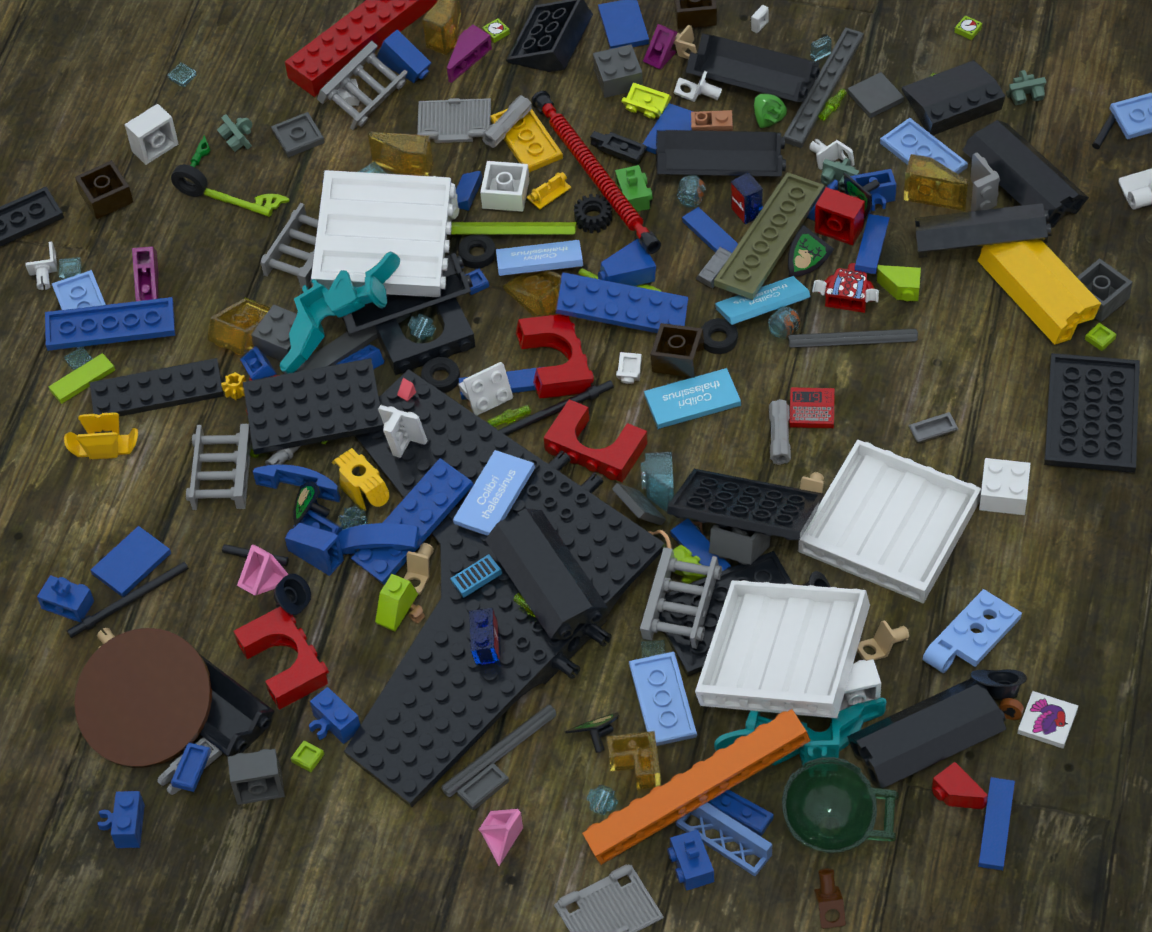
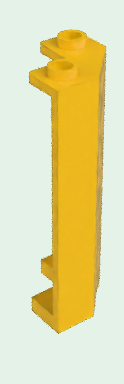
M1041 239L985 245L981 249L978 262L1054 345L1071 340L1078 324L1095 318L1101 302Z

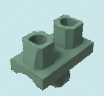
M1025 70L1019 71V77L1013 78V84H1009V91H1006L1007 98L1011 97L1015 105L1025 103L1027 100L1025 94L1031 93L1033 101L1043 100L1045 97V77L1034 79L1033 74L1027 75Z
M225 114L221 117L225 123L217 131L225 140L234 133V136L226 141L234 152L243 145L248 150L252 145L243 134L251 133V120L249 118H238L235 125Z
M845 158L842 163L825 159L821 183L829 185L833 180H838V187L840 190L845 191L843 173L854 176L859 175V170L850 166L851 161L848 158Z

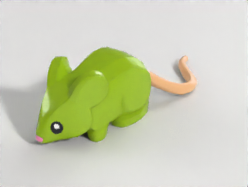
M663 530L649 531L652 535L662 534L666 540L667 548L672 549L670 539ZM679 545L673 549L674 557L677 558V561L699 564L700 558L698 556L692 557L691 551L686 547ZM680 570L673 572L683 576L681 581L686 584L707 577V575Z

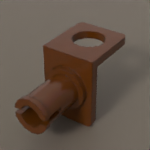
M830 868L821 869L818 871L820 888L814 890L819 905L821 928L845 926L844 901L839 887L835 886L834 870ZM828 910H837L839 912L838 919L835 921L827 920L825 914Z

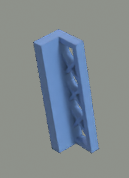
M709 803L703 804L676 821V826L685 832L697 829L702 831L700 836L705 845L753 876L758 874L772 856V843ZM692 814L698 819L700 818V825L689 826L685 821ZM705 830H717L720 833V838L710 839L706 837ZM736 842L739 844L740 851H728L725 849V843ZM754 854L761 859L753 867L745 862L746 855Z

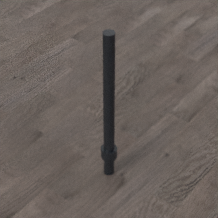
M609 380L598 386H590L580 394L498 430L505 435H509L561 412L569 399L581 403L588 399L598 398L599 394L613 389V383Z
M185 562L180 563L96 614L81 619L82 622L68 629L67 634L70 638H73L85 630L93 629L98 622L188 570L187 564Z

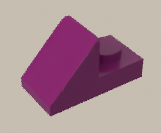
M658 24L643 62L662 69L676 53L671 48L678 32Z

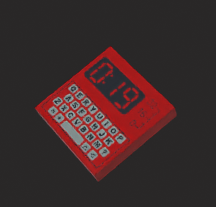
M791 387L789 427L834 428L835 388Z

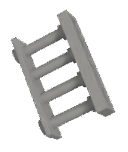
M373 41L366 45L320 90L317 100L322 104L328 99L330 101L333 100L353 117L354 120L350 127L352 130L358 125L362 127L367 122L368 116L396 88L400 90L406 83L405 77L408 72L404 70L397 76L376 58L375 51L377 45ZM366 62L368 64L371 63L392 82L384 88L363 69V65ZM353 75H358L377 91L379 95L372 101L351 82L350 78ZM340 87L346 88L367 107L359 113L337 94V90Z
M300 203L297 209L293 210L289 221L267 254L262 256L260 264L264 276L268 277L272 269L275 268L296 275L299 279L300 288L306 285L309 290L312 285L311 275L315 249L313 252L308 253L288 246L293 238L312 245L316 244L315 236L298 231L303 223L318 228V219L306 216L305 206L303 203ZM285 253L306 260V263L303 267L298 268L278 260Z
M240 424V433H236V435L204 436L202 426L197 425L196 434L192 435L194 456L190 488L186 489V499L190 501L192 510H197L198 499L231 498V500L235 501L237 509H245L252 446L249 424ZM204 444H236L238 446V451H234V453L203 454ZM202 462H235L236 469L232 471L201 472ZM200 480H233L235 482L234 487H231V489L199 490Z
M663 548L640 627L643 639L652 641L654 632H668L689 636L692 648L697 649L699 641H702L704 638L705 628L703 625L716 579L719 580L721 577L722 566H719L716 556H712L710 566L677 561V558L674 557L673 549ZM675 570L707 575L703 587L672 581L670 578L671 573L675 572ZM673 590L701 595L699 606L695 607L668 602L664 599L665 593ZM665 610L696 617L693 627L660 622V619H658L659 614Z

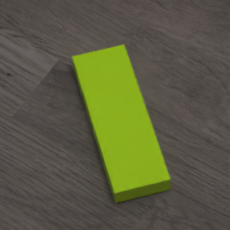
M102 353L50 385L49 390L63 404L90 387L89 382L99 381L114 372V365Z

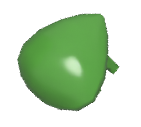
M759 94L755 97L754 112L760 128L776 124L787 115V108L779 97L772 94Z

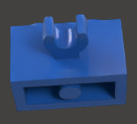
M891 169L850 176L862 187L875 179L879 182L880 186L870 192L872 195V211H875V204H881L882 208L885 209L886 202L895 201L896 182Z
M51 575L37 596L41 609L78 622H82L81 619L86 616L94 603L91 590L83 584L77 585L63 577L57 578Z
M325 688L310 700L313 716L318 720L312 721L309 724V729L311 732L317 728L321 729L317 733L319 740L326 737L328 730L343 744L355 735L360 727L358 715L331 689Z
M140 791L116 792L113 813L109 810L99 811L101 818L108 819L105 822H98V827L100 830L111 828V836L116 848H140L145 807Z
M698 829L671 837L670 848H667L671 862H676L678 868L675 869L678 882L684 883L686 891L713 883L714 870Z

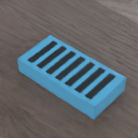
M488 554L450 579L464 598L501 575L502 571Z

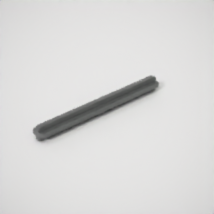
M917 329L794 334L789 335L788 340L789 347L791 348L913 342L918 340Z
M551 705L545 706L443 784L441 787L443 793L447 797L454 795L490 764L497 762L556 716L555 709Z

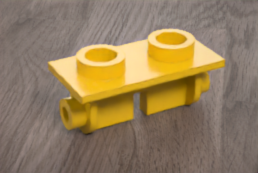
M563 172L556 173L547 183L533 189L532 193L526 198L538 209H542L571 189V186L565 182L567 177Z

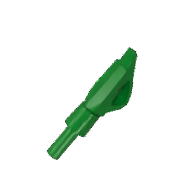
M203 136L195 154L190 160V166L194 168L199 165L202 157L210 153V146L205 136Z

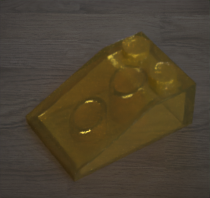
M438 0L423 18L427 48L447 55L451 49L455 48L461 15L460 0Z
M380 132L368 133L373 163L397 175L431 176L433 157L430 136Z
M911 154L905 172L904 200L965 211L969 181L933 158Z
M550 270L522 273L503 285L504 290L534 317L557 315L556 307L561 281L560 274Z
M245 297L210 318L207 340L219 347L232 350L235 354L245 355L254 347L251 337L252 332L271 308Z

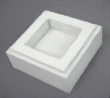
M762 5L751 16V31L758 33L769 22L768 7Z

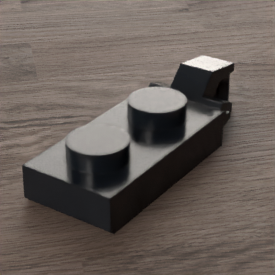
M594 131L590 136V144L597 147L600 151L636 165L639 164L647 152L646 145L612 132L604 135Z

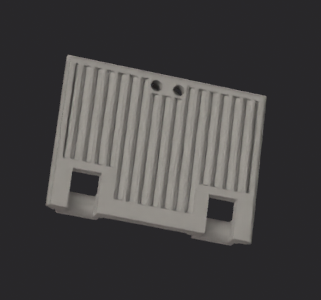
M491 98L419 101L417 143L425 144V139H434L435 143L473 142V137H482L483 132L491 124Z
M629 864L621 866L612 871L608 877L580 891H573L559 898L557 903L554 904L569 932H638L664 918L634 868ZM627 875L631 882L621 887L618 879ZM576 902L580 909L569 914L566 906Z

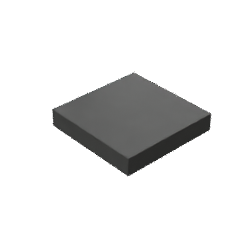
M882 72L847 89L849 96L869 118L904 102V96Z
M308 112L271 126L273 134L288 158L325 143L323 135Z
M616 483L612 488L639 519L657 525H662L666 521V518L639 490L620 483Z

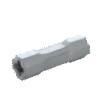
M522 95L518 96L509 105L508 110L483 132V142L492 148L496 147L505 138L506 133L532 109V103L529 99Z
M779 399L769 404V419L771 421L770 459L777 465L788 463L791 460L788 421L790 419L789 405L785 400Z

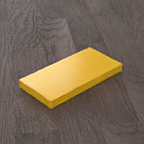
M508 109L491 115V122L494 124ZM532 109L505 135L504 141L519 163L528 164L529 173L563 159V153Z

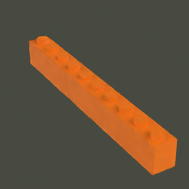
M793 709L781 712L771 722L759 725L754 732L737 738L732 745L725 749L717 750L713 756L705 761L695 763L691 769L675 775L668 783L653 788L649 794L642 798L634 799L624 809L612 812L607 819L600 823L592 824L582 834L595 857L602 865L811 740Z

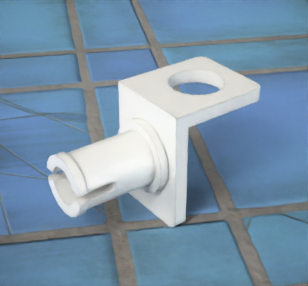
M704 71L698 85L679 78L674 94L695 102L700 94L718 100L722 88L706 83L705 77L707 72ZM680 86H688L691 89V92L684 93L680 89Z
M815 139V142L812 141L810 144V150L816 153L817 164L820 170L823 169L825 159L834 162L838 158L842 161L847 158L843 150L848 154L851 161L850 166L855 165L853 150L838 140L828 146L818 139Z
M49 242L50 259L26 263L29 275H36L37 289L44 290L43 284L46 290L49 289V273L58 272L56 250L53 242Z

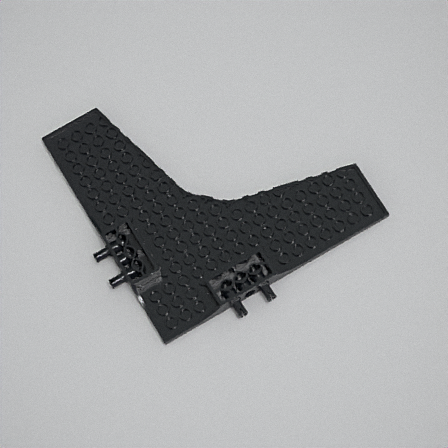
M408 369L379 397L380 405L392 406L397 410L407 413L413 412L419 416L427 443L424 445L410 441L403 455L399 458L392 455L383 430L354 436L368 452L371 459L376 462L382 473L387 476L400 496L404 499L440 458L470 479L473 484H475L495 450L534 463V471L505 520L509 522L518 517L517 512L525 508L542 510L608 606V609L602 615V619L596 624L579 623L568 639H550L485 541L487 535L454 524L453 519L470 490L431 533L441 546V599L344 750L345 755L410 807H413L491 726L528 691L539 684H546L559 670L570 679L575 678V675L572 673L578 675L580 666L570 661V659L590 638L602 647L607 645L604 640L607 643L610 642L612 635L601 627L607 622L608 615L622 594L662 553L663 548H666L664 542L592 494L604 483L599 475L593 472L582 485H578L562 474L560 470L571 461L567 453L560 451L549 463L544 462ZM403 378L412 382L416 393L408 402L397 396ZM489 554L500 567L502 574L463 598L450 578ZM493 611L498 622L499 659L494 648Z

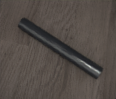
M1112 112L1092 144L1094 149L1101 147L1116 121Z
M224 544L222 548V553L247 558L250 549ZM272 554L280 565H288V557Z

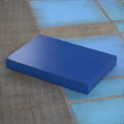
M620 0L598 5V11L610 49L632 44V47L649 44V37L637 0Z
M669 103L643 142L647 146V151L656 154V130H692L691 112L693 111Z
M138 526L91 569V573L121 597H124L171 554V551L167 546Z

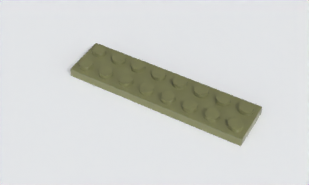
M787 172L714 279V286L753 300L808 217L810 210L824 191L825 185Z

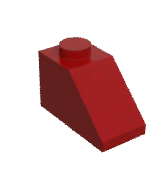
M956 762L933 777L932 792L938 800L943 801L947 806L984 809L986 807L988 795Z

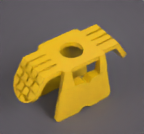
M118 413L79 415L78 419L88 434L76 435L73 432H69L64 436L66 448L75 456L89 457L92 460L109 459L132 452L137 442L138 429L133 428L129 435H119ZM102 430H104V431H111V430H112V432H109V433H95V432H101Z
M351 448L332 461L333 465L337 464L340 467V488L363 512L366 511L360 489L365 493L368 501L373 506L381 507L386 504L389 499V490L384 480L380 477L379 471L366 460L365 456L362 454L358 455ZM359 466L361 476L353 475L352 470Z

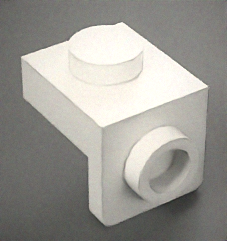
M620 352L616 376L618 379H621L622 383L634 384V381H640L642 354Z

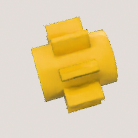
M234 372L225 376L226 382L221 383L226 398L231 397L237 400L243 396L245 397L243 382H246L245 375L241 376Z

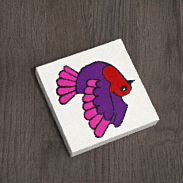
M1032 691L1017 734L1064 749L1078 710V705Z

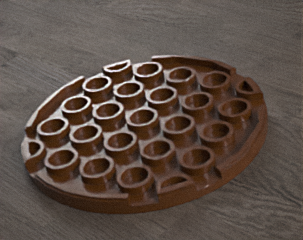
M134 629L108 640L90 657L81 672L76 687L74 702L76 720L87 743L104 758L126 767L146 768L147 766L163 764L177 757L186 748L188 743H193L199 736L210 712L212 689L209 678L210 674L203 658L186 640L162 629Z

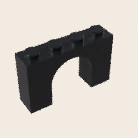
M456 297L436 304L437 317L444 330L434 341L415 343L408 340L402 333L396 318L375 325L378 340L395 375L405 373L408 369L412 370L424 366L425 363L433 358H448L454 354L476 347L474 333Z

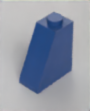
M398 29L383 41L376 58L398 74L406 70L408 73L405 78L413 83L419 78L421 80L428 75L430 72L428 68L431 62Z
M636 239L601 262L598 279L630 286L655 281L656 265L650 254L639 243L640 239Z
M298 523L294 529L289 530L285 537L288 551L328 576L344 561L339 536L335 533Z

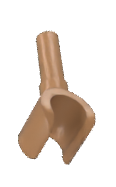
M412 604L410 607L412 611L409 613V617L418 624L425 615L420 605Z

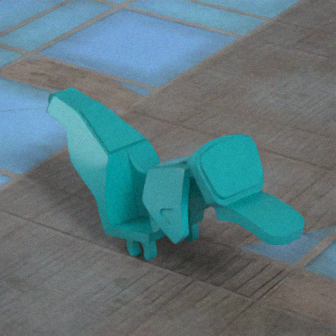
M391 251L386 253L377 265L365 272V285L361 287L353 286L350 275L345 270L339 272L329 290L315 279L312 280L313 287L309 290L304 285L302 287L303 293L294 298L298 313L289 332L291 349L280 362L281 371L285 374L294 373L310 357L325 337L321 324L325 317L336 315L340 318L371 302L379 308L385 307L387 296L383 283L399 267V256Z
M878 698L857 703L839 711L838 717L831 718L830 727L823 732H815L807 727V723L801 722L811 741L774 762L772 765H778L800 754L802 765L804 768H807L808 775H813V768H820L821 775L826 774V768L838 769L839 752L850 744L847 736L861 730L864 722L882 716L886 711V699ZM750 710L745 729L729 732L718 737L714 743L715 751L727 748L737 738L749 735L759 725L767 724L772 720L761 717L760 711Z

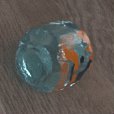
M696 175L682 178L677 189V198L680 203L686 207H694L700 204L706 189L705 183Z
M781 307L768 318L769 331L775 337L788 338L789 335L793 334L800 327L799 315L790 307Z

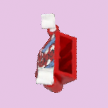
M850 263L847 269H837L834 275H830L824 281L815 280L812 292H819L821 295L825 294V307L865 313L866 302L876 301L878 303L879 290L875 289L872 282L867 280L865 272L855 271L856 263Z

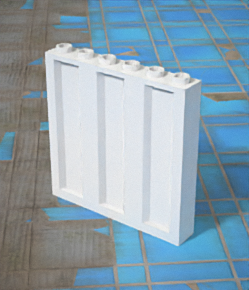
M325 170L311 282L315 279L329 290L339 272L345 270L349 273L353 286L361 287L365 285V272L377 265L384 255L391 251L399 256L400 265L383 283L386 294L441 297V289L446 287V277L443 276V271H447L448 258H445V253H449L450 240H446L447 235H451V222H448V219L453 217V204H450V200L455 198V186H451V178Z
M857 439L820 502L815 516L799 540L798 552L924 604L980 502L981 488L972 483L956 479L952 475L938 472L932 467L918 464L909 458L898 456L889 450L875 447L869 442Z
M732 580L695 690L700 706L781 713L793 709L796 715L837 718L870 607L866 590Z

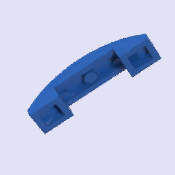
M267 465L254 468L253 470L256 485L277 489L279 482L301 486L306 482L312 481L319 486L320 494L318 498L340 502L338 486L328 477L311 469L294 465Z
M375 523L344 529L338 533L342 555L355 554L357 549L393 547L395 550L416 549L419 527L406 524Z

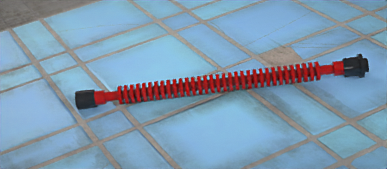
M547 91L535 93L531 99L533 107L538 109L541 114L544 113L547 118H550V126L629 230L636 231V235L640 239L639 243L648 254L656 253L661 248V242L652 231L650 232L646 227L642 226L643 219L562 114H556V109L553 106L554 103L550 99L549 93Z

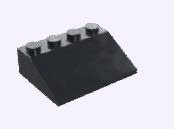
M562 0L535 5L506 61L511 64L547 72L564 70L575 52L585 29L589 25L593 13L584 0Z
M974 60L902 87L904 95L924 129L932 135L1002 110L1005 100V94L997 81Z

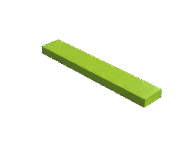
M576 222L451 223V234H575L577 230Z

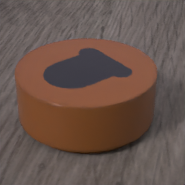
M1013 698L1003 699L999 706L1005 718L1010 720L1020 719L1024 710L1022 703Z

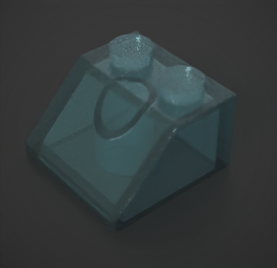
M672 452L645 453V462H641L642 489H647V498L667 512V506L674 497Z

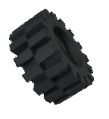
M589 194V198L583 196L582 200L578 199L577 204L575 203L574 205L576 225H578L579 229L583 228V232L590 230V233H593V230H596L599 233L601 228L606 230L612 221V209L608 200L606 201L604 196L600 199L598 194H596V197H593V194ZM591 211H597L600 213L597 216L586 215V213Z

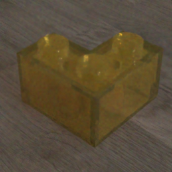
M654 731L607 736L610 771L634 769L637 790L661 786Z

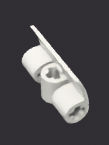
M1152 168L1119 178L1120 187L1132 209L1135 210L1152 204Z

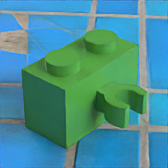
M640 166L615 170L616 185L635 210L638 212L650 209V200H653L651 188L646 187L648 184L645 172H641Z

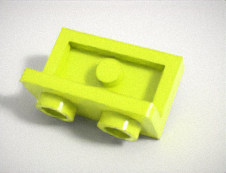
M633 83L627 98H622V103L625 105V109L630 112L637 113L639 111L644 113V116L655 119V117L659 118L669 104L671 96Z

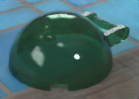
M821 757L806 762L804 766L789 777L782 796L783 817L793 837L803 846L815 852L839 854L858 847L866 839L880 841L896 840V833L893 832L895 800L898 799V791L872 788L870 781L861 772V768L847 760L835 757ZM876 798L885 799L883 831L873 830L877 816Z

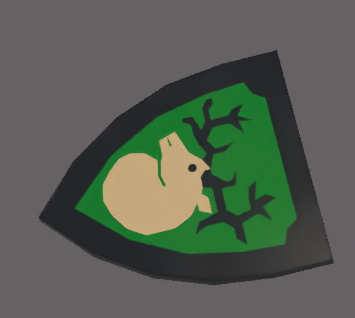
M843 173L846 194L865 201V218L872 209V195L870 192L880 186L879 182L875 179L862 187L848 174Z
M804 225L801 226L795 235L788 253L790 277L803 276L813 272L828 259L834 250L833 247Z
M306 482L299 488L293 512L295 527L298 523H301L309 509L324 517H327L330 513V509L317 502L320 489L315 482Z
M616 712L585 722L565 731V734L589 731L595 752H602L605 749L601 738L613 733V727L610 723L619 718V713Z

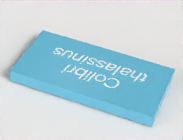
M792 276L761 287L753 300L737 295L717 302L715 306L716 310L733 325L805 300L810 297V292Z
M727 368L644 391L645 399L658 429L741 406V400Z

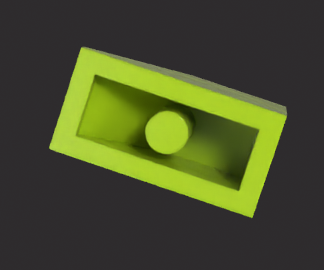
M878 265L877 283L896 300L918 301L921 268Z
M394 574L390 575L379 595L376 624L394 632L397 630L418 596L416 589L410 581Z

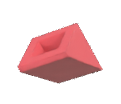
M403 378L397 396L408 402L416 393L412 382Z

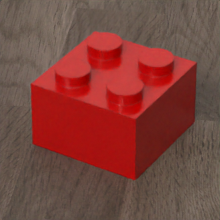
M826 187L815 205V232L853 246L864 228L865 201Z

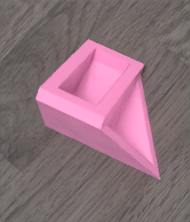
M251 545L237 586L253 595H259L275 589L276 585L288 573L272 554L256 545Z
M518 809L490 811L479 828L498 866H500L523 829L521 812Z

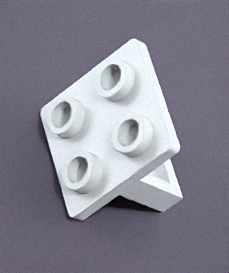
M502 362L465 378L462 383L458 384L460 391L470 401L475 415L486 412L513 398Z
M379 406L378 411L384 424L383 431L393 456L401 458L410 441L424 445L427 443L419 416L413 412L407 413L397 410L392 406Z

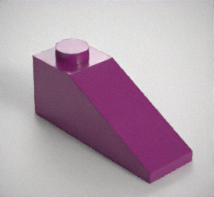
M471 25L459 35L447 66L448 81L450 83L455 81L492 49L491 37L488 33L475 25Z
M153 246L132 248L136 301L158 299L157 251Z

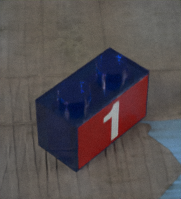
M748 172L731 181V209L744 224L754 221L763 208V188Z
M493 608L469 611L470 646L475 664L482 665L499 662L498 622Z

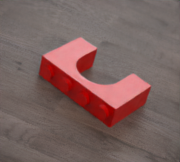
M558 314L518 319L516 336L521 349L551 347L561 351L568 359L562 365L536 368L533 383L539 399L580 394L591 386V383L594 381L593 372L587 366V357L582 353L580 338L576 337L575 325L570 321L569 316Z
M569 399L543 437L545 451L553 456H556L560 451H564L571 458L570 463L579 464L586 467L589 471L598 472L611 480L623 483L647 445V431L627 423L616 441L610 446L602 449L585 447L577 439L589 421V409L587 406Z
M281 606L233 631L236 642L246 659L274 646H287L298 653L295 663L290 668L265 681L268 693L279 710L327 685L326 675L329 674L323 661L319 662L316 658L318 654L312 644L308 646L306 643L307 637L302 628L297 629L295 626L296 620L294 616L287 613Z

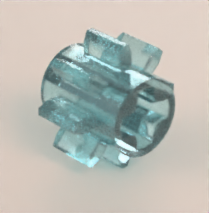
M420 313L416 318L412 316L408 323V326L412 329L410 334L422 340H425L426 336L432 337L436 329L432 325L434 320Z
M356 506L344 508V515H339L342 530L368 524L365 510H359Z
M598 785V788L590 789L586 799L590 801L589 808L602 815H606L607 811L615 810L618 799L614 798L615 791L604 785Z

